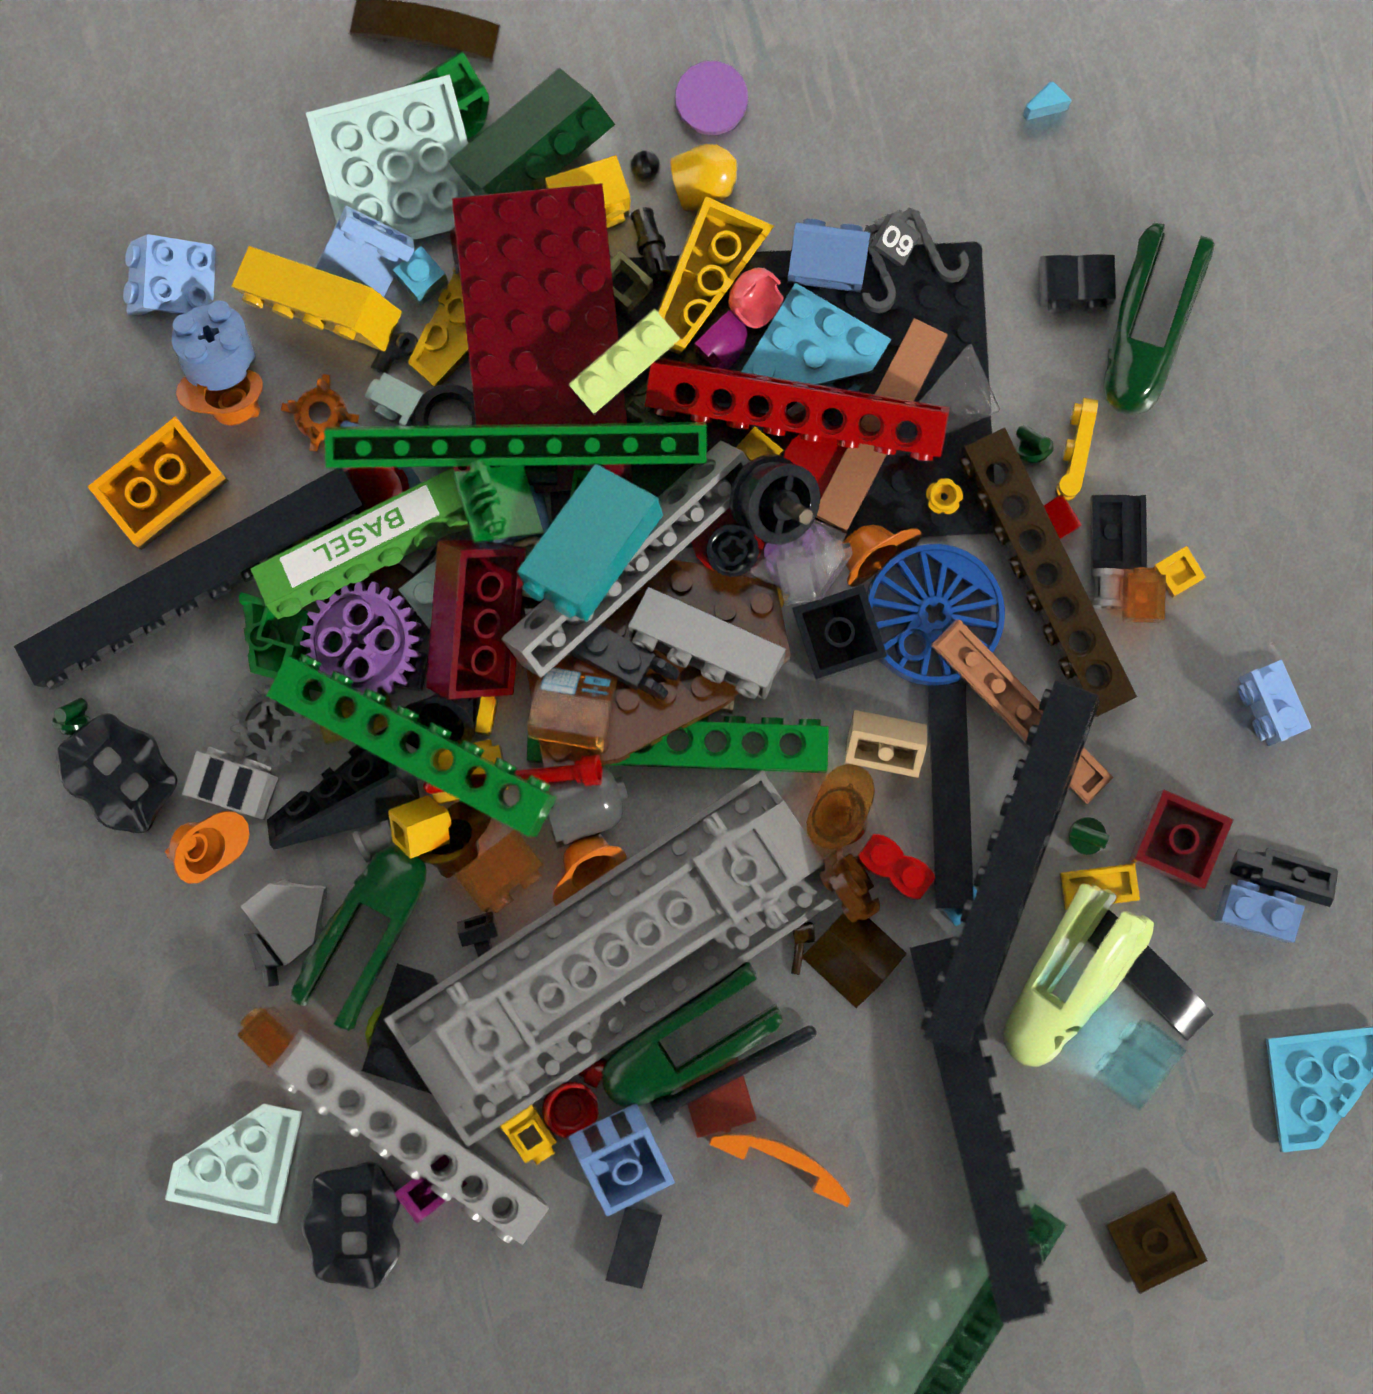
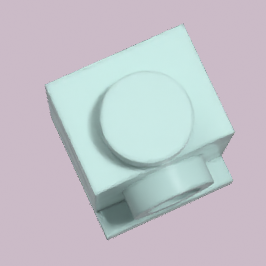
M384 372L380 380L375 378L371 382L365 398L377 406L375 412L385 419L394 422L397 417L400 419L399 424L401 426H412L415 410L424 394Z

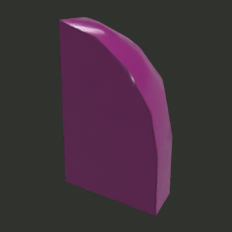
M729 310L695 343V351L712 367L729 369L745 349L747 339L746 325Z

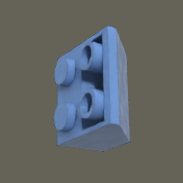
M804 219L803 223L795 222L787 283L861 292L870 232H864L863 227L854 224H841L840 228L827 227L824 221L817 219Z

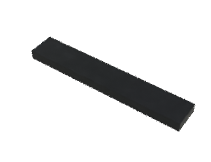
M966 684L928 685L934 875L936 877L934 879L935 910L964 909L967 900L974 901Z

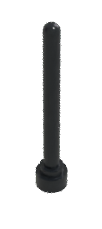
M811 1025L805 1026L673 1095L668 1094L654 1099L650 1104L660 1124L663 1126L674 1120V1115L680 1113L679 1108L813 1040L817 1035V1031Z

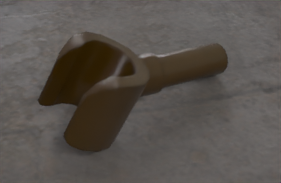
M805 922L793 930L795 951L791 974L800 975L804 954L803 943L815 942L813 922Z

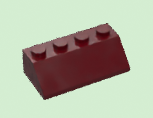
M473 540L438 541L426 681L427 689L447 699L514 695L517 659L501 638L520 622L523 582L518 569L525 561V547L491 542L474 543Z

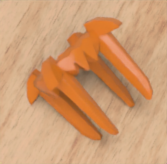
M322 374V378L317 380V388L306 391L299 397L297 402L295 400H287V403L281 404L280 411L294 414V420L298 429L311 439L309 451L318 452L320 442L325 440L324 430L327 427H341L340 424L345 420L352 423H358L359 415L348 413L343 398L337 392L330 389L331 376L328 374ZM317 403H325L330 408V417L323 423H316L310 418V409Z

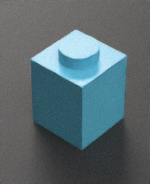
M422 246L412 253L408 262L402 261L393 269L397 280L420 306L425 304L449 283L445 272Z

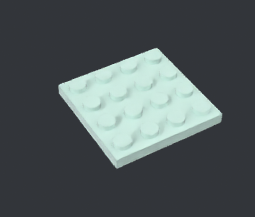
M450 75L306 113L336 223L345 206H348L412 237L413 240L455 229L452 198L475 195L448 162L450 158L468 144Z

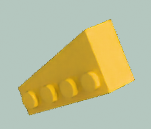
M705 197L696 214L657 310L680 338L668 349L669 351L678 355L681 354L774 228V225Z

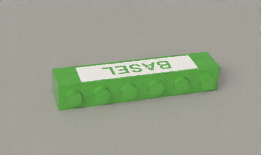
M453 467L251 568V572L268 609L277 619L293 616L300 612L302 607L316 600L327 599L336 590L350 583L361 582L370 573L384 566L395 565L404 556L418 549L429 548L438 539L452 532L456 533L468 528L469 525L453 475L455 472Z

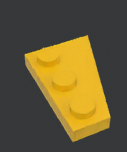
M457 260L452 270L454 274L447 288L443 289L438 299L439 304L431 321L426 324L408 361V364L433 387L442 385L469 357L459 260Z

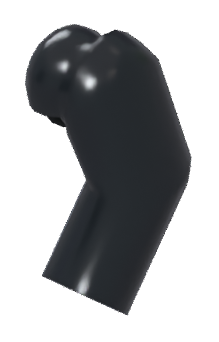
M410 332L392 335L385 352L379 350L370 368L381 375L384 372L388 374L395 360L412 355L418 342L417 337Z

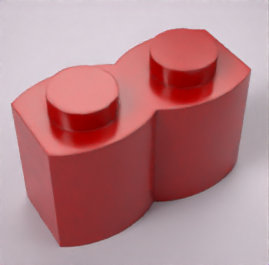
M871 835L856 856L865 870L877 877L887 878L891 887L908 899L920 900L936 878L933 871L924 862L915 857L905 856L898 844L884 835Z

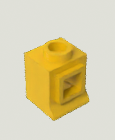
M534 1103L500 1125L525 1164L533 1159L537 1165L555 1153L551 1146L556 1144L558 1140L545 1124L541 1113ZM534 1125L543 1141L528 1150L518 1134Z

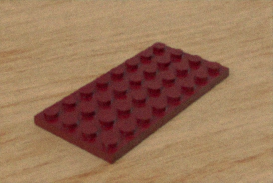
M603 183L452 198L476 425L627 423L624 389L594 414L569 385L575 377L618 341ZM598 464L633 484L631 464ZM557 465V485L534 486L535 493L571 490L574 471L590 472L594 465Z

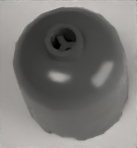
M602 765L603 777L601 785L584 786L583 783H577L576 780L547 782L551 785L548 792L557 796L548 814L552 827L551 834L557 848L615 827L621 820L623 814L622 800L628 798L627 790L622 777L614 778L611 770L606 765Z

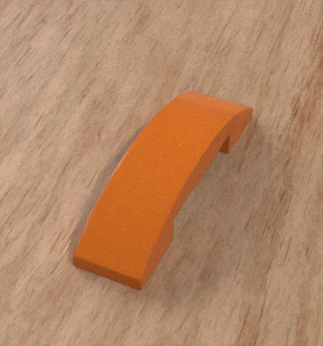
M743 1133L712 1135L709 1145L744 1160L751 1146L817 1176L812 1187L813 1192L846 1207L851 1202V1199L833 1175L813 1158L790 1145L767 1137Z

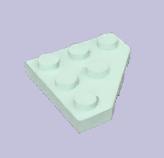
M268 1103L262 1104L245 1117L175 1161L172 1166L165 1200L265 1222L278 1223L302 1111Z

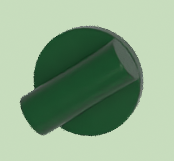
M1025 425L1017 429L1016 436L1020 439V443L1017 445L1016 450L1020 459L1030 463H1039L1052 454L1054 445L1050 438Z
M78 698L57 708L52 718V726L60 729V733L64 735H73L77 730H80L90 721V717L85 715V711L88 709L86 700Z
M1081 818L1073 822L1069 830L1071 846L1075 851L1084 855H1091L1097 853L1102 848L1105 849L1109 840L1105 827L1095 818Z

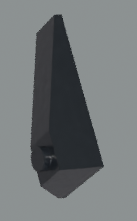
M387 727L377 732L376 734L382 735L386 731ZM356 744L348 751L351 757L335 771L331 767L326 769L321 774L324 779L310 792L300 791L267 819L269 844L275 850L389 820L390 809L420 798L416 776Z

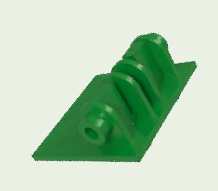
M478 460L469 465L471 470L453 473L474 543L543 534L544 531L523 465L490 468L485 465L483 460Z

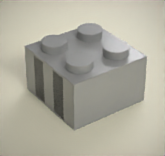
M208 747L207 753L196 751L182 794L265 820L278 781V777L270 774L271 767L244 758L243 765L234 763L236 756Z

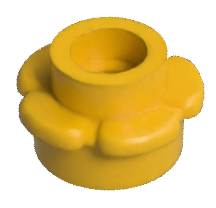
M948 478L938 479L937 483H932L927 488L926 498L929 499L928 506L937 514L942 512L947 515L954 513L958 510L959 502L963 499V492L960 486ZM941 494H947L948 498L946 500H942Z

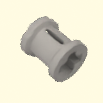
M1116 568L1092 569L1094 599L1090 602L1093 608H1124V602L1120 600L1121 578L1124 576V570Z
M389 820L382 821L380 824L362 833L358 830L352 833L366 863L370 862L372 856L390 845H396L392 842Z

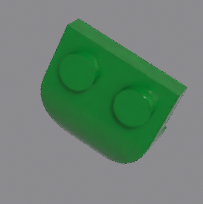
M460 51L406 86L450 75L466 137L470 139L483 128L490 99L486 87L479 80L464 52Z

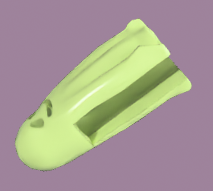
M1086 884L1080 885L1077 894L1020 993L1006 1022L1003 1034L1007 1051L1019 1063L1025 1066L1038 1067L1052 1061L1061 1052L1064 1045L1077 1035L1078 1031L1086 1024L1090 1017L1107 1001L1137 957L1149 944L1153 934L1154 922L1147 916L1140 915L1138 917L1131 912H1122L1089 962L1066 1003L1052 993L1115 901L1117 895L1110 890H1103L1096 885L1092 887Z

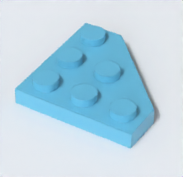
M795 283L741 372L816 385H826L837 380L872 373L891 339Z
M1373 1026L1266 1039L1280 1152L1321 1148L1338 1122L1346 1116L1360 1098L1362 1091L1373 1078Z

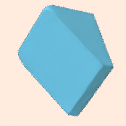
M1054 81L1049 82L1027 103L1023 117L1029 120L1065 111L1069 108L1072 100Z

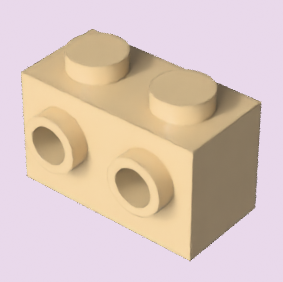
M854 710L846 739L845 763L919 778L927 747V724Z

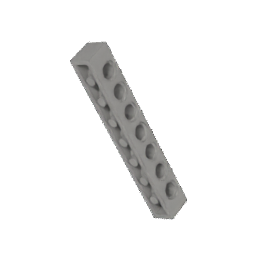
M723 441L718 442L707 452V463H695L657 497L663 512L662 518L587 622L575 615L573 618L562 615L555 609L554 603L544 599L501 639L519 663L542 678L730 507V493L734 480L742 467L750 462L744 452Z
M299 1030L274 1064L275 1073L279 1076L276 1081L282 1087L293 1094L299 1089L310 1097L307 1103L325 1116L329 1111L341 1119L338 1123L339 1126L355 1137L360 1133L372 1140L369 1146L386 1159L392 1154L403 1163L400 1165V1168L416 1180L423 1176L431 1181L433 1185L430 1188L446 1201H449L451 1197L457 1199L464 1204L461 1210L477 1222H480L482 1218L494 1225L491 1231L503 1241L510 1243L514 1239L523 1245L549 1210L544 1199L467 1147L457 1138L303 1030ZM314 1068H323L327 1070L326 1079L317 1085L310 1084L307 1081L308 1073ZM352 1089L358 1092V1098L354 1104L342 1106L338 1103L339 1095L343 1091ZM375 1112H387L389 1118L385 1125L378 1128L369 1125L370 1117ZM416 1133L419 1135V1141L416 1146L410 1149L400 1146V1141L405 1134ZM446 1154L450 1157L449 1163L444 1169L434 1170L431 1168V1161L435 1156ZM471 1175L480 1177L479 1185L474 1190L464 1191L461 1189L462 1182L466 1177ZM497 1198H510L507 1209L502 1212L492 1211V1204Z

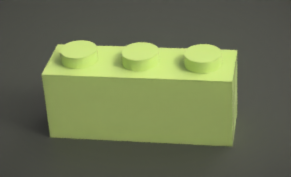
M653 309L575 377L569 385L595 414L680 338L661 315Z

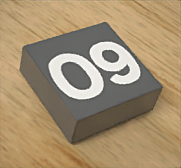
M887 214L870 247L897 266H904L921 233L894 214Z

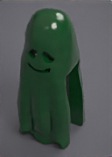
M1153 223L1139 238L1137 254L1119 309L1112 349L1109 348L1108 365L1104 377L1103 388L1106 400L1114 410L1127 415H1137L1147 412L1157 403L1167 381L1181 337L1212 258L1215 243L1211 238L1200 236L1164 348L1131 338L1165 239V233L1163 232L1165 224Z
M390 845L379 851L372 858L364 872L353 882L355 885L348 892L342 905L328 920L303 962L301 973L291 990V1000L299 1006L308 1005L364 904L392 920L334 1022L335 1026L347 1031L355 1028L361 1008L421 896L426 882L427 869L425 863L418 856L410 859L400 847Z
M745 962L729 976L622 1046L613 1054L602 1070L603 1089L610 1100L622 1107H629L635 1104L641 1106L660 1096L675 1092L674 1089L684 1086L697 1077L713 1072L755 1047L763 1038L779 1029L780 1024L783 1023V1016L777 1005L774 1004L677 1067L660 1042L667 1035L756 981V972L750 962Z

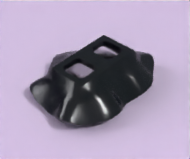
M104 713L93 718L80 730H77L73 735L64 740L57 749L56 760L63 787L72 796L88 802L98 822L107 828L132 833H145L149 831L153 826L156 815L177 786V776L163 760L154 737L144 731L124 724L111 713ZM111 747L121 757L122 761L111 774L104 775L94 765V760L105 748ZM133 773H138L147 781L148 788L137 800L132 801L121 791V785Z
M370 1161L353 1167L327 1170L316 1175L311 1183L310 1200L301 1227L309 1249L312 1271L322 1281L375 1289L386 1280L399 1258L400 1242L394 1232L393 1223L399 1211L400 1201L394 1195L397 1191L395 1186L389 1180L382 1167L376 1162ZM343 1195H365L366 1214L364 1216H345L342 1213ZM345 1232H364L366 1234L367 1250L364 1254H345L343 1252L342 1236Z

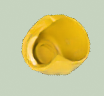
M706 143L674 156L670 160L676 193L685 211L698 212L705 197L721 203L731 196L737 181L738 165L737 160L725 148Z

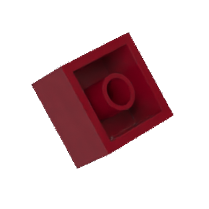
M1163 789L1156 793L1129 861L1196 890L1205 889L1234 819Z

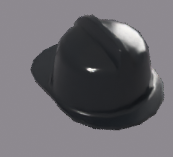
M435 693L429 698L405 706V708L419 715L417 722L428 728L432 722L452 732L449 739L462 745L464 740L471 742L475 735L474 707L476 698L447 699ZM413 732L408 736L406 742L418 749L420 737L416 732Z

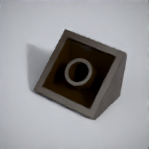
M843 912L803 954V959L857 1008L886 980L907 953L870 918L851 922Z

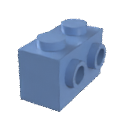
M1238 880L1237 885H1224L1215 922L1285 943H1295L1305 906L1295 903L1296 896L1280 891H1274L1273 896L1259 893V885L1243 880Z

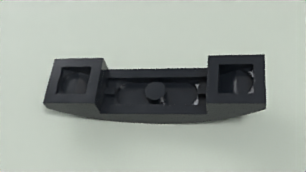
M1109 909L1087 941L1096 951L1118 920V917ZM1148 945L1125 975V978L1186 1041L1214 1015L1194 991Z

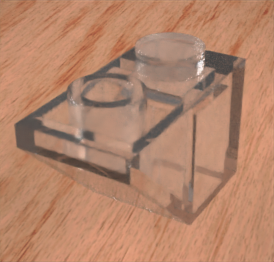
M831 539L820 542V548L805 551L804 546L783 549V555L776 556L775 558L785 606L823 599L853 555L850 543L842 544V539Z

